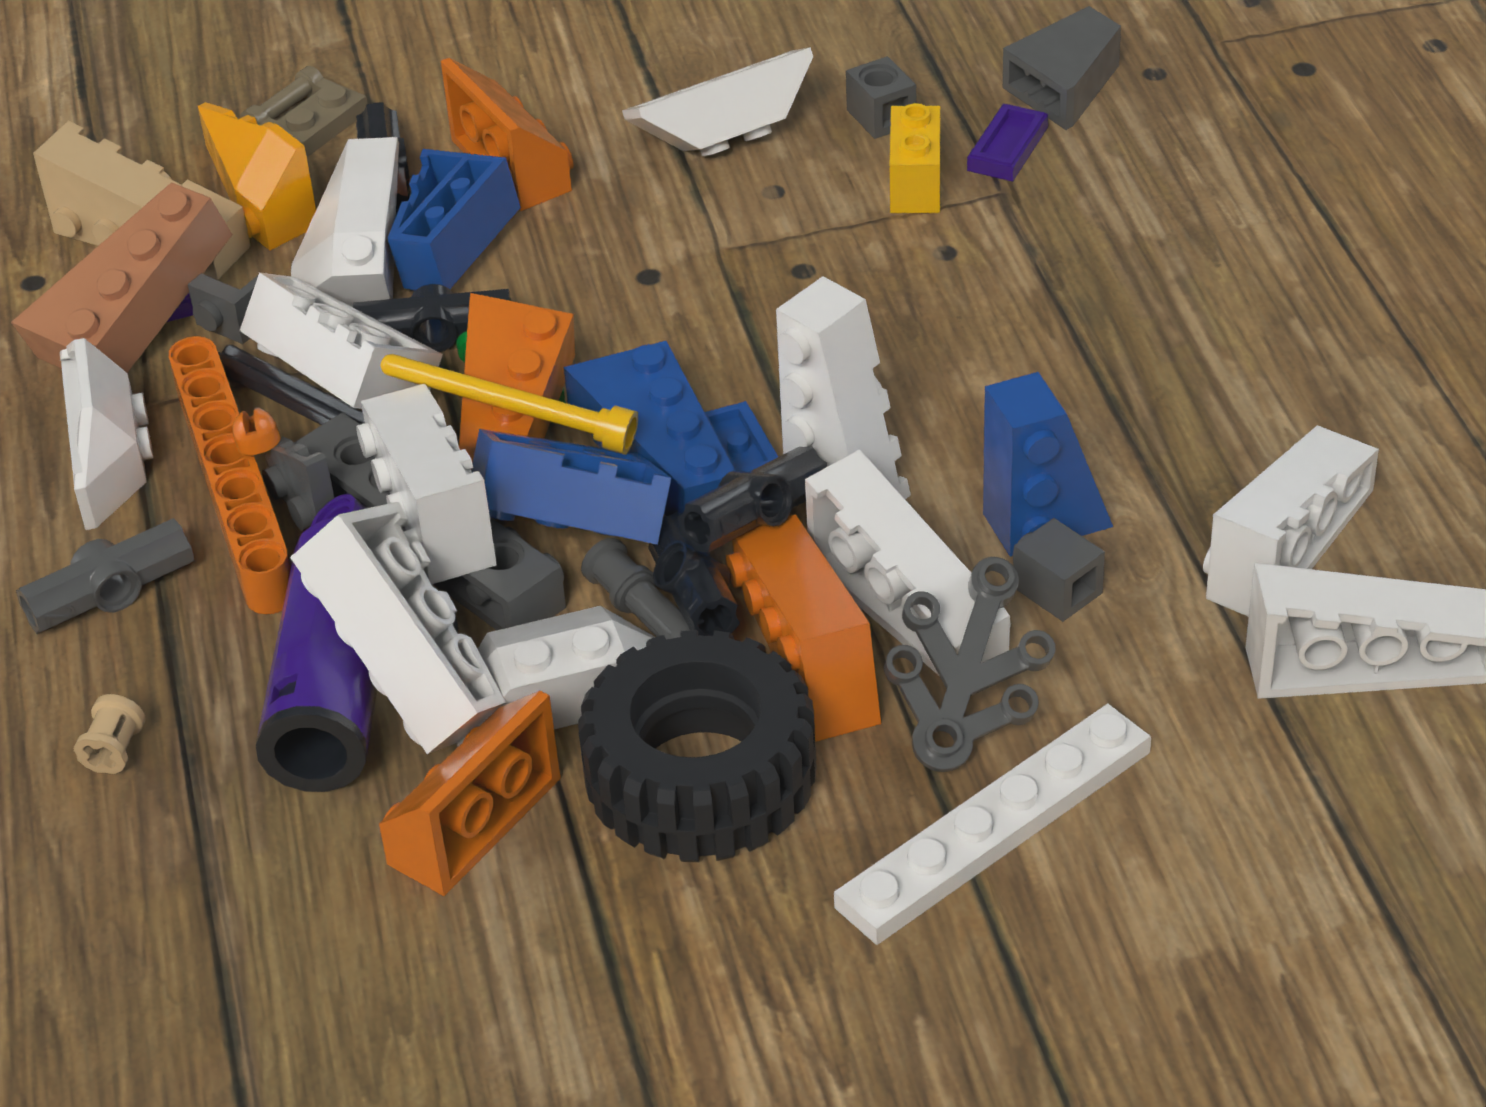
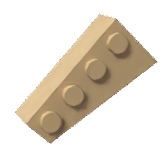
M69 120L33 153L53 231L56 234L99 246L166 186L173 182L210 197L233 234L203 273L204 275L219 280L251 247L243 206L188 179L181 185L173 181L164 172V167L148 159L141 165L121 155L122 147L105 138L98 144L84 137V128Z

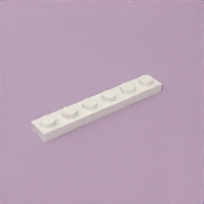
M1107 703L834 891V908L876 945L880 944L1148 755L1151 747V736Z

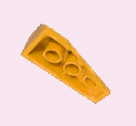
M207 102L198 105L206 147L229 199L243 206L249 238H255L270 251L306 233L316 212L305 146L276 123L267 122L258 125L253 116L246 115L238 119L230 109Z

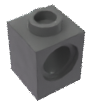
M888 56L846 70L847 111L874 139L890 134L891 106H906L916 103V84Z

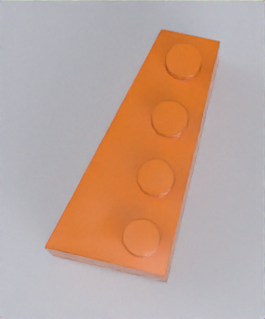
M797 515L788 516L787 520L779 526L760 525L733 539L734 553L726 555V565L730 570L731 583L734 588L741 587L748 611L751 615H754L770 651H775L789 662L792 670L801 675L806 683L808 697L813 701L815 742L880 725L881 717L870 623Z

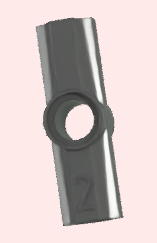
M173 518L115 545L107 539L89 541L75 552L69 566L20 587L16 590V594L28 623L38 634L95 607L104 612L123 610L136 600L142 585L184 567L195 560L192 547L184 534L183 528Z

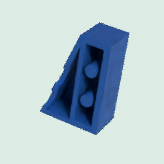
M1039 372L985 386L983 515L1010 557L1013 556L1014 545L1025 534L1036 531L1053 518L1081 536L1113 527L1068 415Z
M479 429L471 471L472 473L479 471L484 479L490 518L512 521L515 519V515L535 519L537 523L549 527L565 529L571 526L603 535L619 536L658 545L671 477L642 455L630 452L624 455L598 447Z

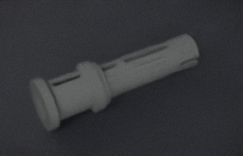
M606 538L601 540L587 552L581 566L583 576L593 584H600L610 594V602L617 610L633 613L656 637L665 635L666 640L681 637V631H690L680 610L657 589L653 580V572L644 565H637L628 556L626 546L619 539Z

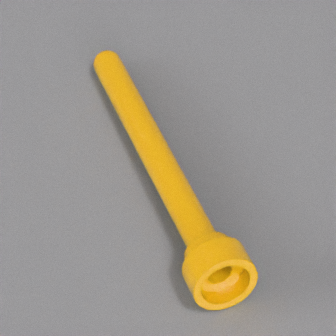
M394 354L386 355L380 363L382 372L388 376L419 385L425 383L427 387L591 433L594 440L602 442L603 449L624 455L630 450L637 431L638 412L615 405L611 410L602 408L600 412H596Z

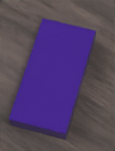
M1003 104L968 155L967 171L1013 182L1048 128V114Z

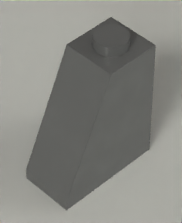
M1088 6L1004 47L1002 88L1036 111L1047 113L1048 119L1063 129L1067 130L1073 127L1119 67L1121 25Z

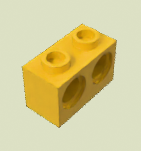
M918 103L906 106H891L890 213H940V106H925Z

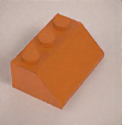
M451 58L441 60L452 141L463 153L506 157L521 207L519 211L521 212L572 191L570 170L573 169V158L566 144L558 142L547 131L544 123L540 119H534L524 109L519 98L511 96L497 81Z
M539 690L498 708L480 726L470 730L463 743L441 764L433 766L424 780L402 802L394 804L388 810L384 819L379 823L387 865L445 896L561 779L550 695Z

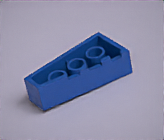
M667 341L642 345L632 350L564 367L568 404L600 412L602 408L611 410L615 405L638 412L637 431L628 452L642 455L671 477L664 511L666 516L676 511L682 514L686 503L718 488L722 478L729 472L735 471ZM593 439V441L600 448H602V442Z

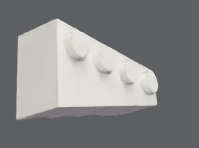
M259 272L240 328L242 333L258 343L257 348L259 350L279 357L351 407L362 409V400L419 385L384 374L380 363L386 355L394 354L439 367L443 355L295 277Z
M822 276L776 309L783 454L797 447H812L816 454L823 461L827 462L828 467L860 449L901 496L907 499L911 495L908 480L901 476L898 477L894 462L902 456L898 437L891 434L888 435L883 413L891 408L887 389L882 388L873 372V368L880 364L866 299Z
M426 384L362 400L361 405L365 424L357 425L356 431L365 458L375 457L374 460H371L372 471L380 493L390 492V495L386 496L387 504L399 502L408 519L400 527L405 526L406 531L403 532L409 544L421 542L431 562L423 570L430 583H438L496 566L484 479L479 471L472 473L471 457L466 449L460 450L455 431L451 425L446 426L443 412Z
M1317 425L1213 514L1211 547L1206 554L1203 564V572L1208 574L1206 599L1249 617L1254 563L1312 569L1372 493L1379 449Z
M859 449L805 479L807 532L856 604L903 645H909L917 649L921 654L923 662L939 675L916 632L910 630L904 624L902 610L906 599L915 592L924 591L935 596L940 604L938 621L958 655L975 603L968 592V581L971 572ZM918 604L910 608L911 613L918 619L924 620L931 617L930 610L924 605ZM1004 607L997 611L981 663L1009 651L1011 622L1010 615Z
M394 502L338 514L290 557L301 572L304 586L313 596L319 598L335 621L338 635L346 644L354 648L369 670L372 684L379 692L388 697L402 717L405 731L410 738L421 745L427 754L456 744L470 730L478 726L505 704L506 701L472 638L464 634H457L452 624L455 621V612L457 610L448 593L438 591L432 587L423 569L431 561L421 542L409 544L400 527L408 519L400 503Z
M1254 563L1245 648L1257 697L1261 699L1486 683V589Z

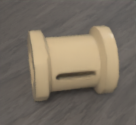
M106 694L96 699L91 709L93 721L87 733L79 736L73 749L77 755V760L86 768L97 773L116 774L124 769L128 761L126 748L131 737L141 731L145 723V714L134 701L124 696ZM121 715L125 717V720H119Z

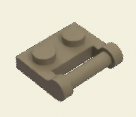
M306 66L296 73L295 81L260 106L254 104L244 110L240 118L249 115L255 117L258 125L267 122L278 124L305 146L306 156L308 157L357 121L356 116L361 114L366 108L367 97L323 78L322 74L315 67ZM305 96H308V97H309V98H307L305 101H303L301 104H299L298 106H296L294 109L288 111V112H287L283 117H281L280 119L274 120L276 117H278V116H279L280 114H282L284 111H286V110L289 109L291 106H293L294 104H296L298 101H300V100H301L302 98H304Z

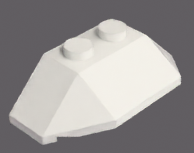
M811 47L792 50L622 110L624 119L682 151L700 149L702 156H708L730 148L727 139L743 134L744 141L765 136L772 132L770 124L786 119L813 59Z
M82 338L73 340L66 346L67 349L60 351L74 491L85 530H90L100 526L147 482L144 460L153 459V450L148 428H139L141 425L149 424L143 393L132 394L128 374L89 341Z
M597 606L488 632L478 647V651L506 701L502 706L540 690L550 695L554 729L578 724V720L582 716L581 704L584 696L591 687H594V680L608 664L616 667V659L620 654L633 646L637 650L645 648L648 639L655 637L606 608ZM465 737L457 742V747L463 743Z

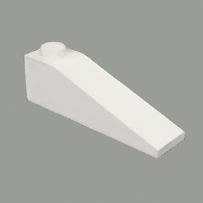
M398 137L348 139L292 262L291 277H295L353 307V302L393 299L394 257L387 238L396 218Z

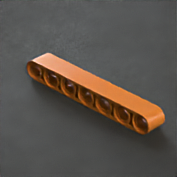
M193 336L184 338L170 348L169 361L180 405L245 602L250 610L259 614L267 615L281 612L291 570L289 556L255 456L239 453L236 446L232 426L234 420L239 415V411L216 345L206 337Z

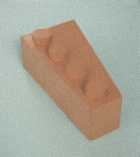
M171 182L11 323L37 358L61 368L60 351L67 349L66 346L73 340L85 338L128 373L189 293L188 284L206 271L233 234L210 197Z

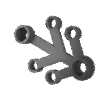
M988 557L979 561L971 573L968 581V592L975 603L958 655L938 621L940 604L936 597L928 592L919 591L911 594L905 601L902 610V620L907 628L916 632L946 687L940 709L919 676L923 660L917 649L909 645H898L890 650L884 664V673L891 683L898 685L918 722L912 734L913 752L919 762L934 771L949 772L961 767L968 760L972 752L973 741L1009 724L1023 725L1028 723L1038 708L1039 700L1036 692L1024 684H1014L1008 687L1000 703L964 717L970 696L1026 670H1043L1050 664L1055 654V643L1052 637L1044 631L1032 630L1023 635L1018 647L981 663L997 611L1011 602L1019 584V577L1015 567L1000 557ZM990 571L998 572L1003 575L1006 583L1001 586L992 585L987 581L985 574ZM918 604L924 605L930 610L931 617L924 620L918 619L911 613L910 608ZM1030 643L1039 644L1044 648L1046 656L1043 658H1033L1027 653L1025 646ZM897 658H906L913 664L914 670L910 673L898 672L894 668L892 661ZM1012 697H1021L1028 703L1029 710L1023 713L1016 712L1010 707L1008 700ZM938 731L949 733L954 740V745L948 748L938 746L933 740V734Z

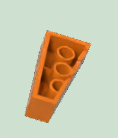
M470 293L464 374L558 401L565 384L564 367L572 365L575 358L574 314ZM462 397L459 448L460 450L466 449L473 463L479 429L544 439L550 422Z

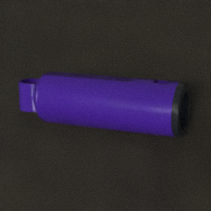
M351 494L335 497L317 513L311 527L301 534L294 553L338 514L365 508ZM292 561L256 740L257 759L266 773L284 786L305 792H328L345 787L359 777L366 763L377 689L370 680L369 670L354 648L340 638L335 628V621L319 598L313 596L306 589L301 579V572Z

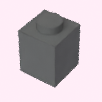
M1053 518L1036 531L1025 534L1014 545L1013 566L1019 577L1017 591L1064 622L1103 593L1105 551Z

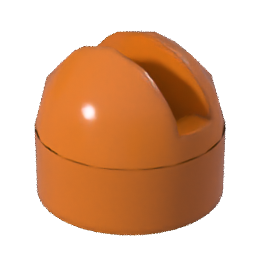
M254 408V415L248 416L246 411H242L234 420L232 426L233 437L239 453L243 455H257L274 448L281 440L275 420L269 412L261 408Z

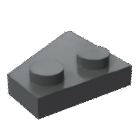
M282 436L280 442L274 448L265 452L268 468L262 470L263 480L269 493L275 500L282 498L286 502L296 526L300 530L308 529L311 527L317 513L329 501L334 499L327 458L321 452L310 455L307 446L300 443L295 445L292 440Z

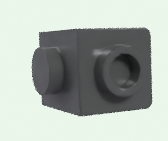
M202 273L188 284L196 324L207 331H213L238 343L244 344L250 337L242 333L240 328L258 276L242 289H237Z

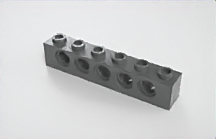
M342 412L294 442L295 445L300 443L307 446L310 455L316 452H321L325 455L334 498L343 494H351L365 509L387 504L386 496L390 495V492L380 493L372 471L371 460H374L375 457H364L356 431V426L360 424ZM490 518L497 565L434 583V585L447 592L449 596L495 630L551 618L566 608L563 588L564 572L557 560L548 553L542 554L525 542L516 530L509 526L504 527L493 518ZM405 526L401 527L403 531H406Z

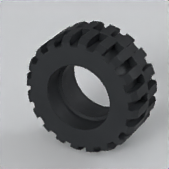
M698 630L681 631V637L667 640L665 635L648 639L645 648L637 650L633 646L620 654L616 659L617 666L613 667L608 664L594 680V687H591L584 696L581 704L582 716L578 720L588 799L594 804L595 814L603 825L611 830L615 828V836L634 848L639 843L643 844L644 851L656 857L665 859L667 853L679 855L681 862H699V856L715 855L716 861L733 858L735 850L744 847L749 852L768 842L769 833L773 832L778 836L795 821L794 813L799 814L811 797V786L815 783L816 746L813 701L808 697V687L801 675L792 670L789 662L775 651L766 654V647L746 637L741 642L734 640V636L729 632L715 630L713 636L698 635ZM691 733H718L741 741L728 750L702 757H680L656 749L673 738Z

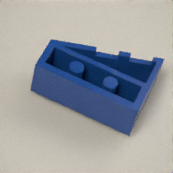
M430 149L422 150L420 155L421 170L419 174L412 175L409 183L412 193L408 201L401 203L387 238L404 289L417 290L421 286L428 284H439L451 289L521 208L506 157Z

